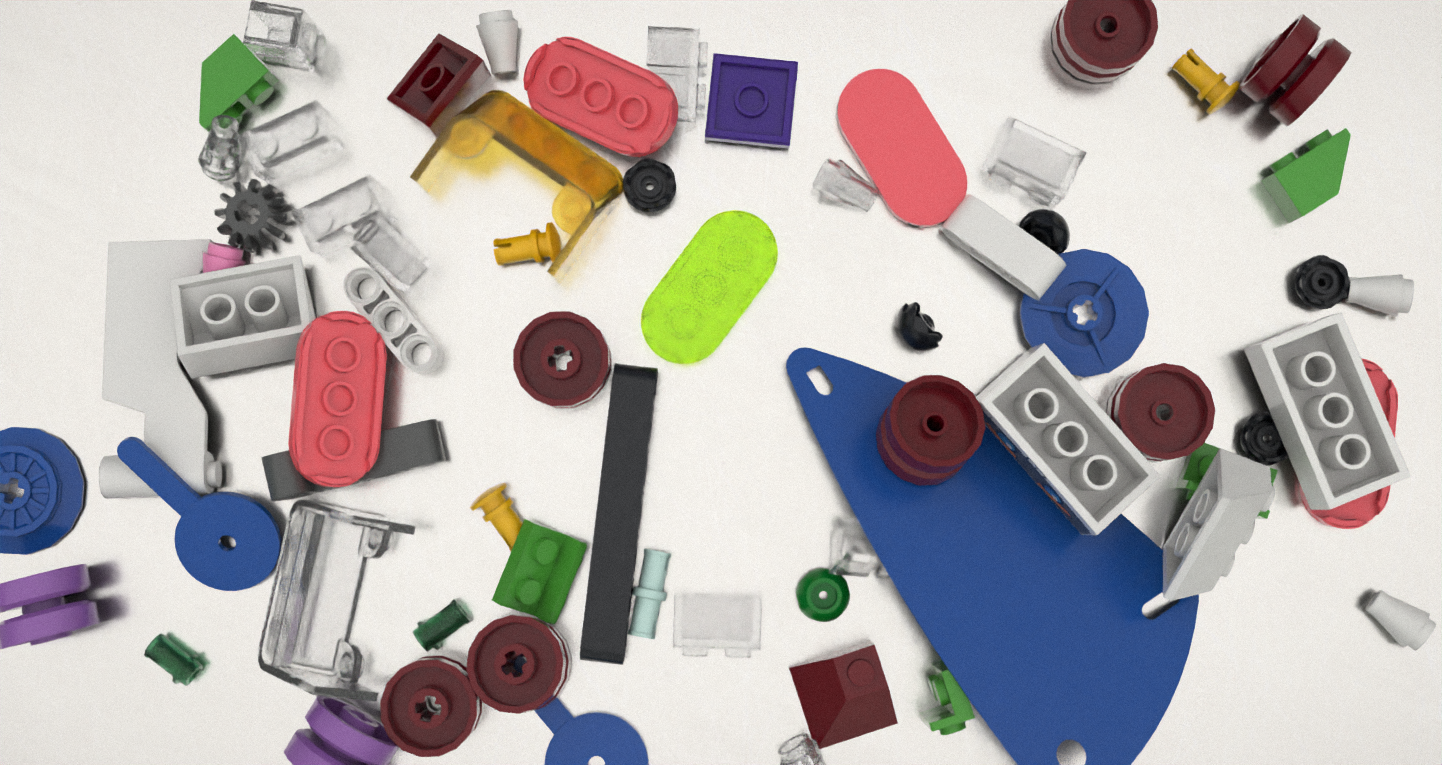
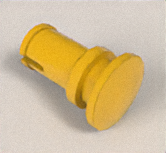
M1192 48L1186 54H1183L1172 66V69L1177 71L1199 93L1197 98L1200 101L1206 99L1211 104L1206 111L1209 115L1224 107L1233 98L1240 86L1238 81L1229 86L1224 81L1226 76L1222 72L1217 74Z
M553 222L546 224V232L532 229L530 234L502 239L495 238L493 241L494 247H498L494 249V256L499 266L528 260L543 263L547 257H550L554 265L560 263L561 242Z
M504 482L490 487L480 494L472 503L470 509L472 511L479 507L485 513L482 516L483 520L492 523L511 552L523 522L511 506L514 503L510 497L506 499L501 492L507 487Z

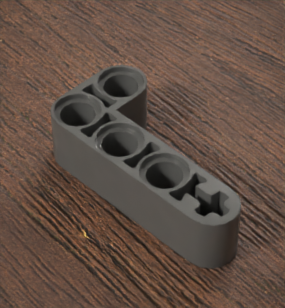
M437 419L420 421L381 431L379 454L375 464L369 472H366L360 480L358 479L353 484L445 462L446 457ZM289 450L261 457L271 501H285L341 488L319 486L304 478L294 466Z

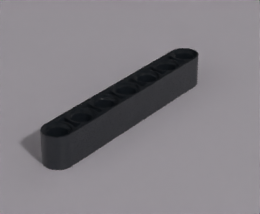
M619 363L614 365L580 645V660L624 664L658 368Z

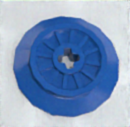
M1088 249L1059 253L1058 255L1067 266L1040 300H1035L1023 293L1020 318L1024 337L1031 348L1045 343L1072 375L1089 377L1110 373L1131 359L1145 338L1149 310L1144 288L1130 267L1108 253ZM1085 303L1088 305L1087 313L1092 315V320H1086L1079 324L1077 323L1078 315L1073 312V308H1078Z
M10 427L0 431V553L29 555L52 547L72 529L83 507L84 479L77 458L61 439L38 428ZM11 484H18L20 489H24L22 497H15V494L9 492Z

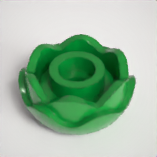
M815 568L799 581L796 587V598L800 611L806 617L819 622H830L837 619L847 609L850 601V591L847 581L837 571L827 568ZM820 592H827V598L821 599L819 597Z

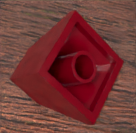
M871 640L789 667L815 750L898 724L887 680L875 644Z

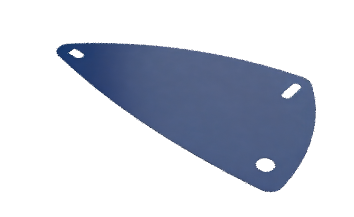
M803 347L794 350L786 362L787 373L819 445L865 535L928 640L970 702L1017 765H1060L1057 760V748L1065 740H1074L1084 748L1086 753L1084 765H1131L1157 729L1180 682L1195 630L1199 594L1181 598L1176 605L1153 620L1147 619L1142 612L1143 605L1163 592V550L1122 514L1114 519L1098 535H1081L986 425L981 445L954 477L938 485L921 486L900 479L886 467L878 452L876 430L881 415L889 406L894 396L907 382L853 361L812 348ZM819 365L833 385V390L828 395L819 393L806 374Z

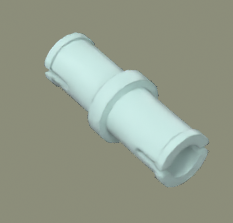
M644 549L638 587H633L632 595L636 596L628 635L655 640L661 601L666 602L667 593L663 592L671 554Z

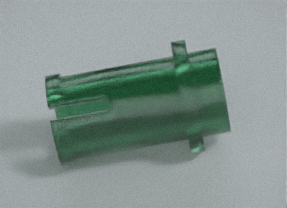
M453 599L450 604L427 621L419 620L417 622L418 627L412 632L427 652L432 648L438 650L441 648L440 643L463 625L471 622V620L457 600Z
M163 633L151 641L144 653L146 658L151 659L173 676L172 682L176 685L182 683L184 686H188L203 668V665L198 662L199 657L196 654L188 655L167 639Z

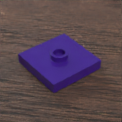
M713 53L705 140L789 149L798 62Z

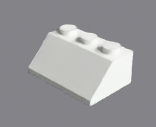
M301 255L169 279L177 353L191 379L295 359L296 347L301 333L310 322L316 319Z
M1222 448L1218 450L1163 546V598L1173 601L1210 592L1221 576L1227 577L1234 565L1236 550L1240 544L1246 545L1254 532L1256 517L1260 511L1266 512L1273 502L1275 487L1271 483L1270 467Z

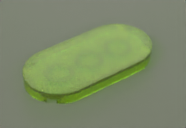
M730 210L714 215L700 227L644 304L641 314L642 333L648 346L657 356L673 364H691L708 358L718 349L775 270L778 258L776 239L769 226L762 219L746 211Z

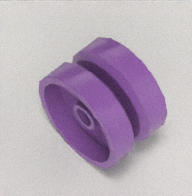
M87 564L59 568L0 583V613L17 609L22 611L21 616L0 622V649L26 643L34 646L72 636V631L100 624L101 621L96 602L87 599L66 604L65 597L85 592L92 585Z
M319 694L305 715V719L311 729H297L283 752L293 765H388L399 747L388 737L383 724L374 717L340 699Z

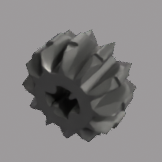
M251 179L247 189L242 183L234 182L233 190L235 195L233 197L224 192L220 194V199L227 203L226 208L215 209L214 215L225 220L217 227V230L222 235L230 234L228 239L229 245L237 248L243 244L245 251L254 253L258 243L265 250L272 248L271 235L279 239L285 238V233L277 227L279 223H290L291 217L280 212L288 205V202L283 197H275L277 193L276 187L268 184L262 188L260 181ZM252 208L260 211V215H254L258 218L254 224L245 221L246 217H251L247 213Z

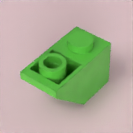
M235 34L231 35L202 62L199 124L216 138L221 133L227 134L234 130L242 121L241 115L253 104L259 105L267 100L274 91L273 86L279 81Z
M1347 128L1333 136L1327 129L1307 141L1305 144L1309 151L1298 158L1295 157L1293 152H1290L1269 165L1274 173L1261 181L1288 223L1305 216L1339 194L1351 137Z

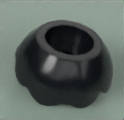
M646 158L640 160L628 169L624 175L623 187L625 198L634 208L644 212L662 210L673 200L676 193L674 172L668 165L654 159ZM653 183L654 188L652 190H648L646 188V184Z
M1037 209L1030 211L1021 220V229L1049 247L1056 254L1067 250L1070 241L1069 226L1064 217L1056 211Z
M1317 255L1308 259L1299 267L1295 275V289L1298 296L1305 304L1313 308H1332L1345 299L1349 292V276L1346 267L1326 255ZM1319 279H1322L1324 281V285L1322 287L1318 285Z
M914 302L909 305L905 303L897 315L896 326L907 343L916 351H929L939 347L938 343L943 338V335L935 331L933 319L920 311L919 303Z
M1270 411L1255 414L1244 423L1240 434V442L1244 453L1251 460L1271 466L1289 457ZM1266 434L1270 438L1269 442L1267 443L1263 440V437Z

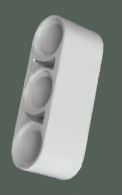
M971 194L966 195L941 226L942 232L952 242L1035 300H1040L1067 266L1063 259L1053 250Z
M365 266L352 269L345 276L343 282L344 293L348 300L362 316L372 323L370 325L375 328L377 333H380L387 347L403 366L419 374H431L441 366L444 358L443 349L436 338L384 276L374 269ZM365 278H374L376 282L375 293L367 299H361L357 291L359 283ZM393 310H400L404 317L403 325L395 332H388L384 324L385 317ZM419 343H428L431 348L430 359L423 365H415L411 357L413 348Z

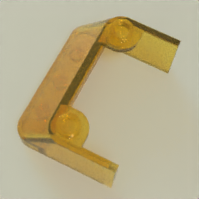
M502 90L489 91L447 123L410 178L422 190L429 193L454 156L462 159L477 157L485 150L493 138L563 186L553 201L552 217L557 226L571 235V237L547 270L550 277L558 284H561L621 198L624 191L622 174L610 162L547 119L538 115L511 94Z

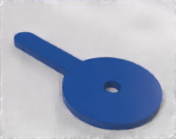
M127 437L121 441L117 447V454L121 461L181 516L175 530V549L181 564L192 577L214 589L239 591L259 584L271 573L280 556L281 535L274 517L261 503L249 496L236 492H215L201 497L141 439ZM224 535L234 538L236 546L227 548L222 545L220 538Z
M518 657L515 660V669L520 673H523L522 666L527 663L525 657ZM559 697L548 706L534 710L554 734L547 747L545 765H588L589 760L594 756L601 757L605 765H649L647 748L641 735L628 721L615 714L594 711L574 717Z

